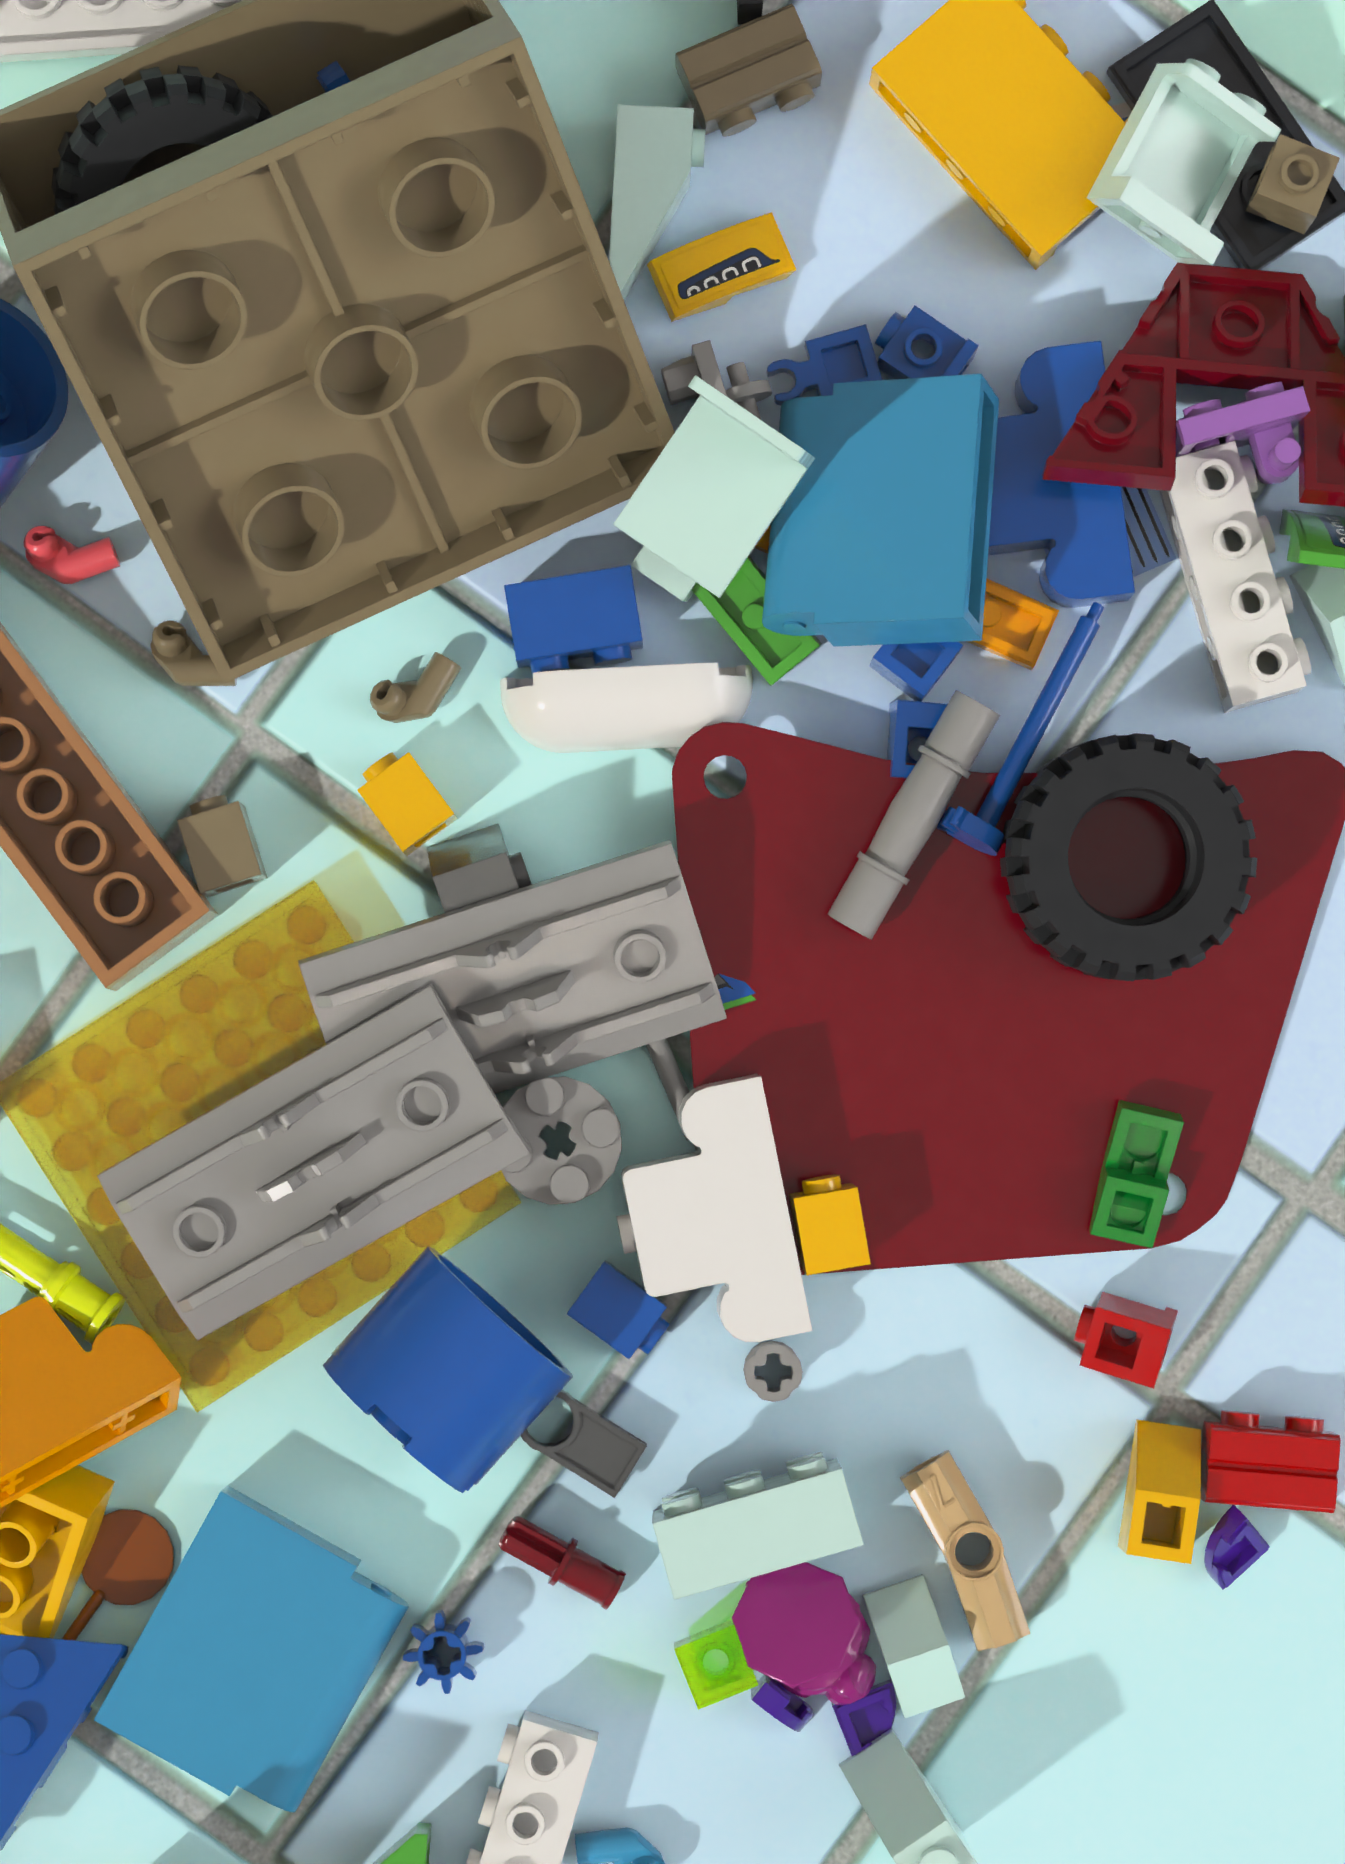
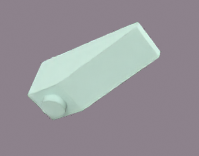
M617 105L609 263L624 301L690 188L691 167L704 168L706 129L693 128L694 108Z

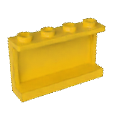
M949 0L872 67L869 85L1028 263L1037 270L1054 255L1057 246L1100 209L1088 200L1087 196L1128 118L1123 121L1108 104L1111 100L1110 94L1094 74L1089 71L1081 74L1066 57L1069 53L1068 48L1058 33L1047 24L1039 27L1023 10L1027 6L1025 0Z

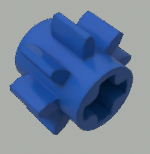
M438 1610L434 1619L435 1626L430 1630H427L420 1624H413L410 1631L416 1639L421 1641L419 1648H412L404 1652L403 1661H418L422 1669L416 1682L419 1687L425 1684L429 1678L441 1680L444 1693L450 1694L453 1677L460 1673L466 1679L474 1680L477 1672L471 1664L466 1662L468 1655H477L484 1650V1643L468 1641L465 1633L471 1622L469 1617L461 1620L458 1626L446 1623V1616L443 1610ZM439 1636L446 1637L449 1647H459L461 1651L453 1656L448 1667L441 1666L438 1656H428L427 1651L433 1649Z

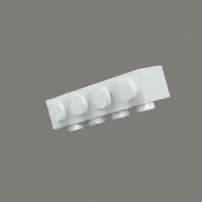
M1235 441L1176 457V478L1171 491L1159 490L1224 713L1295 694L1307 686L1304 675L1311 674V662L1306 645L1301 637L1293 639L1286 616L1293 613V601L1289 586L1283 576L1275 578L1269 554L1276 550L1271 525L1265 515L1257 517L1251 493L1258 490L1255 470L1248 455L1239 456Z
M525 1710L520 1727L508 1723L497 1761L509 1766L502 1789L489 1786L478 1821V1824L490 1827L483 1852L470 1848L466 1864H561L598 1743L599 1732Z

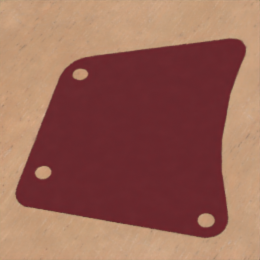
M721 722L703 727L690 736L679 749L672 768L678 864L714 978L719 973L746 982L755 992L752 996L756 999L726 1009L727 1019L690 1030L694 1088H697L704 1084L753 1074L761 1076L801 1275L806 1274L801 1268L789 1194L803 1192V1180L837 1174L840 1175L841 1185L852 1183L858 1187L871 1264L824 1273L1151 1249L1091 1235L1089 1230L1101 1169L1119 1100L1179 1113L1184 1121L1169 1173L1178 1176L1185 1184L1187 1192L1186 1201L1176 1213L1162 1215L1153 1248L1181 1241L1211 1220L1227 1200L1239 1169L1345 822V767L1342 763L1324 752L1300 750L1215 763L1221 769L1218 776L1227 786L1235 785L1244 802L1238 805L1244 820L1252 819L1256 836L1255 839H1249L1250 858H1257L1256 877H1248L1245 893L1250 895L1251 898L1244 914H1236L1229 925L1234 931L1223 944L1213 945L1205 952L1206 958L1191 968L1183 967L1173 971L1172 976L1155 980L1123 981L1098 978L1083 974L1082 971L1075 968L1066 967L1049 957L1051 953L1042 945L1035 944L1024 932L1023 929L1026 927L1018 913L1012 912L1006 895L1010 894L1007 878L1001 877L1000 858L1005 857L1006 840H1004L997 855L992 856L975 850L936 828L906 873L905 877L910 881L907 885L903 884L872 940L830 917L827 913L859 859L856 856L859 851L866 854L892 800L907 778L890 777L891 760L745 723ZM723 755L738 759L745 767L747 774L743 790L735 797L727 799L718 798L711 794L704 782V771L708 763L715 757ZM906 762L905 765H916V764H914V763H907V762ZM968 771L971 773L969 778L961 777L945 810L948 807L957 810L958 806L976 816L998 773ZM1023 773L995 826L1002 833L1006 820L1012 818L1017 805L1013 802L1023 786L1029 785L1037 776V773ZM1116 797L1098 804L1080 820L1070 840L1068 865L1077 891L1089 905L1111 917L1134 919L1147 916L1159 910L1175 895L1185 869V849L1180 831L1166 811L1144 799Z

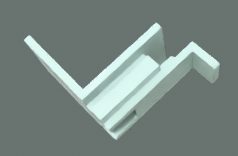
M696 375L688 387L700 394V396L613 523L615 527L643 545L631 566L683 602L689 601L694 593L692 589L696 583L718 598H721L815 460V457Z

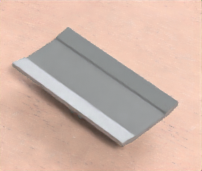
M671 840L298 960L326 1044L432 984L451 1017L456 1030L494 1094L727 1019Z
M430 984L100 1172L97 1177L111 1205L176 1312L194 1337L199 1340L531 1153V1150L510 1117L506 1114L456 1030L434 986Z

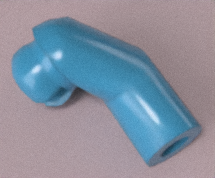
M625 1827L575 1833L578 1864L610 1862L613 1864H665L661 1853L635 1829Z

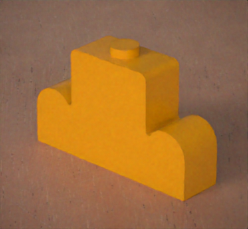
M33 1297L0 1315V1508L177 1410L182 1377L152 1337L143 1329L131 1324H116L107 1327L96 1336L91 1351L86 1352L43 1297Z

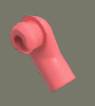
M41 525L30 529L24 538L26 558L33 568L62 584H74L120 567L119 558L110 537L78 548L56 535L51 527Z

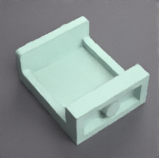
M1187 59L1185 63H1162L1156 65L1093 184L1087 199L1176 262L1213 265L1224 242L1209 231L1254 146L1258 142H1275L1281 129L1264 117L1266 108L1261 103L1247 95L1232 93L1218 83L1221 76L1215 69L1195 59Z

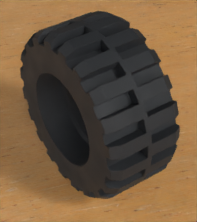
M178 65L177 74L162 75L159 67L140 70L142 80L126 86L120 78L104 87L107 94L105 99L97 105L88 101L76 114L79 124L73 133L65 131L58 148L61 157L59 167L53 168L52 176L55 215L122 185L130 170L143 157L159 148L180 143L209 146L269 119L273 115L267 105L252 91L245 93L239 89L235 80L217 72L212 78L202 76L198 67Z
M1133 733L1119 736L1115 734L1087 741L1067 749L1062 755L1044 764L1036 771L1037 776L1027 786H1023L1013 802L1017 805L1010 820H1006L1003 830L1006 849L1005 857L1000 858L1001 877L1007 878L1010 894L1006 895L1012 912L1019 914L1026 926L1023 929L1024 932L1035 944H1040L1051 953L1049 957L1066 967L1075 968L1082 971L1083 974L1098 978L1123 981L1155 980L1172 976V972L1180 968H1191L1206 958L1205 952L1213 945H1222L1234 931L1229 925L1236 914H1244L1251 898L1250 895L1245 893L1248 877H1256L1257 858H1250L1249 839H1255L1256 836L1252 819L1244 820L1238 805L1243 803L1244 800L1235 785L1227 786L1218 776L1221 769L1208 757L1198 758L1190 753V746L1173 739L1164 741L1154 738L1152 734ZM1116 797H1136L1150 801L1162 808L1174 820L1184 843L1185 869L1177 892L1162 908L1140 918L1120 919L1096 910L1079 894L1069 871L1068 850L1076 826L1092 808Z

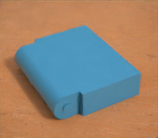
M982 374L833 383V395L793 398L781 405L779 433L815 457V460L770 524L762 624L765 628L776 633L791 636L824 635L833 647L982 641L999 398Z
M227 1486L220 1491L95 1716L94 1721L228 1796L232 1794L236 1786H239L275 1807L289 1812H296L409 1608V1604L386 1587L356 1572L362 1561L361 1559L234 1488Z

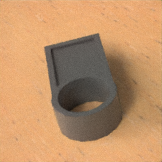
M561 1390L556 1397L563 1399L570 1407L573 1414L572 1432L565 1439L557 1443H541L536 1441L527 1429L521 1437L532 1449L540 1451L615 1498L647 1447V1443L576 1400L568 1392Z

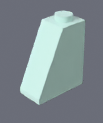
M892 1728L873 1740L872 1744L854 1756L851 1755L838 1764L896 1864H978L963 1832Z

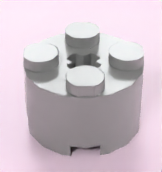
M566 1076L539 1078L518 1089L503 1106L506 1114L510 1117L530 1148L531 1153L501 1171L506 1181L526 1198L548 1205L576 1203L599 1191L615 1172L623 1148L621 1124L611 1103L590 1084ZM559 1122H563L572 1128L568 1138L576 1143V1146L570 1156L560 1152L556 1160L545 1154L548 1143L541 1138V1134L548 1125L556 1130Z

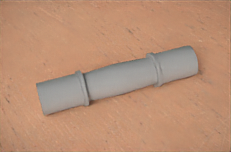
M955 690L924 746H919L918 751L923 754L892 800L866 854L859 851L856 856L859 859L827 915L872 940L903 884L907 885L910 881L905 875L936 829L961 777L969 778L971 773L968 771L1001 715Z

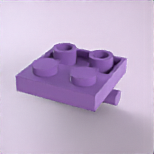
M1275 382L1247 391L1245 393L1246 400L1236 405L1222 408L1220 399L1192 405L1183 410V418L1176 420V457L1232 441L1236 442L1237 448L1250 445L1256 466L1255 473L1257 479L1263 484H1276L1287 480L1299 466L1301 447L1295 440L1293 429L1310 412L1303 386L1284 391L1282 382Z

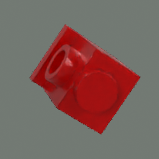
M1102 1292L1096 1307L1085 1304L1080 1316L1074 1341L1085 1344L1079 1366L1154 1389L1162 1369L1178 1310L1169 1307L1162 1310ZM1114 1325L1135 1331L1136 1336L1122 1338L1115 1332Z

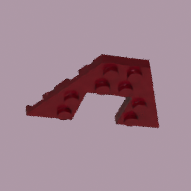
M1177 262L1165 280L1161 292L1154 301H1151L1143 313L1132 336L1124 348L1118 351L1100 378L1091 398L1083 404L1076 415L1075 422L1053 455H1050L1046 460L1042 480L1171 491L1176 478V383L1252 390L1270 383L1282 382L1284 391L1303 386L1310 412L1298 422V437L1301 447V454L1299 456V503L1345 507V357L1338 347L1340 340L1338 333L1329 318L1317 309L1316 296L1303 274Z

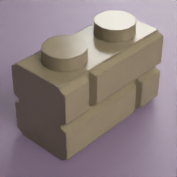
M792 4L675 53V67L678 76L691 101L701 128L706 129L705 135L719 129L724 137L742 132L756 123V113L778 105L781 112L796 109L812 100L815 96L812 89L821 86V66L810 41L807 39L797 11Z

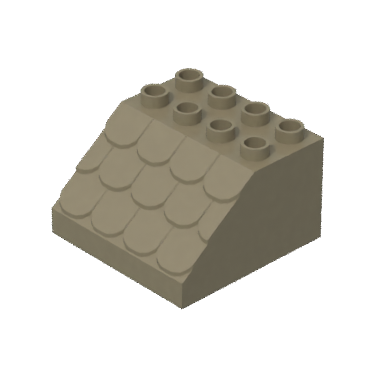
M242 0L0 109V232L11 263L223 684L630 499L675 433L523 38L499 0ZM337 61L351 82L325 93L316 78L319 76L317 72ZM178 65L198 67L202 76L212 78L217 72L235 80L239 89L245 93L252 91L267 105L273 115L269 119L209 146L180 143L159 148L143 157L130 170L122 185L55 215L52 176L53 168L59 167L61 157L58 148L65 131L73 133L79 124L76 114L88 101L97 105L105 99L107 94L104 87L120 78L126 86L142 80L140 70L159 67L162 75L177 74Z

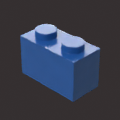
M631 565L504 585L518 668L531 667L532 676L534 672L569 670L568 660L594 657V664L596 666L627 662L632 660L631 650L643 648Z

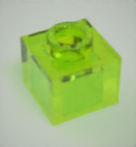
M732 1619L674 1642L675 1653L698 1710L758 1686L754 1669L747 1665ZM719 1649L727 1655L728 1663L723 1670L714 1672L705 1667L703 1658L708 1651Z

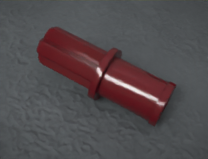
M515 1516L510 1520L500 1538L499 1547L501 1550L550 1576L548 1584L554 1586L558 1581L600 1604V1607L605 1610L613 1602L626 1575L622 1570L618 1571L577 1548L578 1540L571 1538L567 1543L520 1516Z

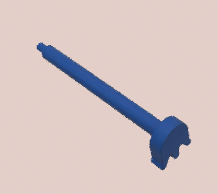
M1093 602L1086 617L1081 616L977 815H973L958 806L957 810L948 807L944 811L936 827L937 829L975 850L992 856L997 855L1005 840V835L995 826L1100 628L1097 621L1104 610V606Z

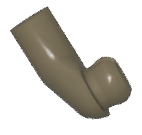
M169 620L159 623L154 628L150 644L154 659L175 683L182 686L237 685V678L223 684L210 656L203 655L187 635L186 629L182 624Z
M434 652L418 680L398 683L383 680L377 683L370 693L371 706L376 710L377 715L381 719L393 723L428 718L437 710L462 667L442 654Z

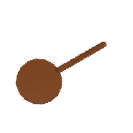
M118 1509L103 1516L98 1534L81 1572L85 1584L94 1593L62 1639L76 1641L104 1600L115 1605H136L151 1599L166 1585L174 1568V1546L168 1531L155 1517L140 1510Z

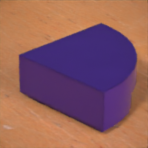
M1232 1505L1218 1521L1205 1549L1204 1563L1207 1573L1222 1590L1230 1586L1270 1548L1251 1522L1235 1505Z
M764 1674L751 1689L752 1701L794 1731L800 1732L815 1714L812 1712L813 1708L799 1696L789 1692L778 1681Z
M891 1679L872 1686L866 1697L854 1703L835 1705L831 1702L852 1756L857 1755L870 1746L873 1740L891 1729L893 1725V1716L895 1717L896 1696Z

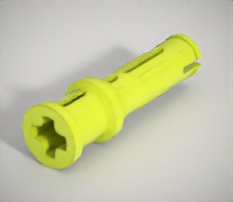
M0 1223V1271L20 1283L36 1296L46 1299L56 1313L85 1332L84 1340L93 1344L96 1336L105 1328L110 1327L125 1303L126 1297L118 1292L110 1295L80 1274L81 1267L76 1263H69L67 1261L61 1264Z

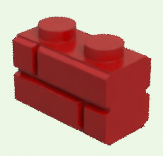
M1221 1410L1220 1422L1204 1421L1201 1442L1202 1501L1334 1513L1336 1509L1337 1472L1339 1470L1341 1440L1340 1435L1330 1431H1323L1324 1419L1285 1416L1284 1428L1260 1426V1414Z

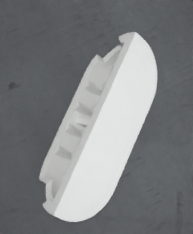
M685 663L534 672L533 678L516 679L506 677L500 680L503 710L514 730L533 746L555 753L682 747L690 736L703 727L721 722L739 723L748 709L753 690L752 666L739 665L736 667L719 668L718 663Z

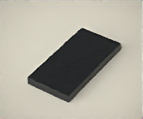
M1214 0L1208 1L1109 66L1106 72L1125 102L1133 110L1157 64L1185 63L1187 59L1201 61L1220 74L1221 77L1218 83L1229 91L1247 95L1261 103L1266 108L1264 117L1281 129L1279 135L1282 134L1314 147ZM1258 142L1250 153L1219 212L1212 230L1224 242L1223 246L1238 268L1261 270L1345 215V191L1334 175L1317 217L1305 234L1247 212L1246 208L1267 156L1275 142Z

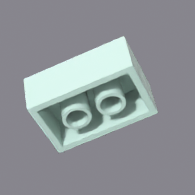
M822 1452L811 1453L785 1462L788 1473L763 1479L761 1470H753L723 1480L725 1491L701 1497L697 1487L661 1498L663 1502L661 1504L662 1509L653 1511L652 1525L673 1599H680L863 1546L864 1542L845 1476L837 1458L826 1461Z

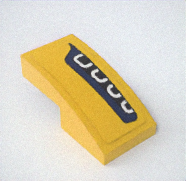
M772 212L692 241L652 259L647 264L671 322L725 305L735 295L787 279L796 271V267Z

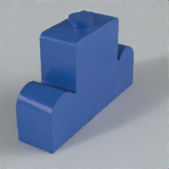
M1101 341L1053 346L1035 351L1026 359L1015 382L1014 395L1018 406L1025 414L998 417L988 556L1048 549L1049 553L1040 568L1039 582L1043 593L1050 601L1061 607L1077 608L1092 606L1093 602L1099 604L1125 602L1135 593L1121 487L1042 480L1046 460L1050 455H1053L1075 422L1077 413L1083 404L1089 401L1105 372Z

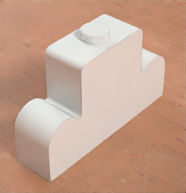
M758 1074L704 1084L694 1088L683 1098L679 1107V1125L683 1134L698 1147L697 1151L628 1165L622 1169L621 1179L628 1214L616 1217L624 1254L637 1253L643 1286L646 1293L652 1297L725 1283V1285L721 1286L717 1296V1312L725 1329L734 1338L744 1342H762L813 1331L762 1078Z

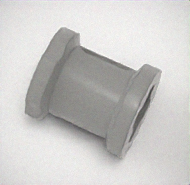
M773 1340L761 1342L753 1347L745 1358L743 1368L748 1387L756 1392L762 1400L772 1402L787 1399L792 1391L801 1384L803 1373L801 1362L793 1349L783 1342ZM772 1353L778 1354L782 1365L791 1366L790 1375L781 1376L779 1387L768 1388L764 1377L754 1375L755 1366L765 1365L767 1354Z

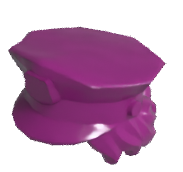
M804 1562L752 1577L746 1582V1588L734 1611L732 1620L748 1667L778 1681L789 1692L799 1697L807 1698L811 1695H826L835 1705H847L869 1694L876 1676V1664L870 1656L864 1654L869 1641L870 1628L860 1611V1605L849 1594L843 1577Z

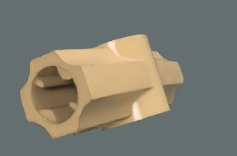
M949 1450L929 1458L901 1476L900 1479L949 1566L977 1651L998 1648L1031 1634L1004 1555L1001 1538L994 1531ZM971 1532L987 1536L990 1543L989 1553L981 1563L965 1565L957 1560L955 1549L961 1537Z

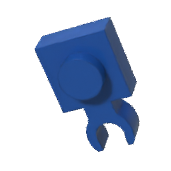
M866 324L805 341L804 347L808 357L807 361L778 360L771 363L766 371L767 377L779 373H787L795 381V386L791 391L774 395V402L779 406L787 400L800 398L806 391L817 389L819 396L833 395V383L882 380Z

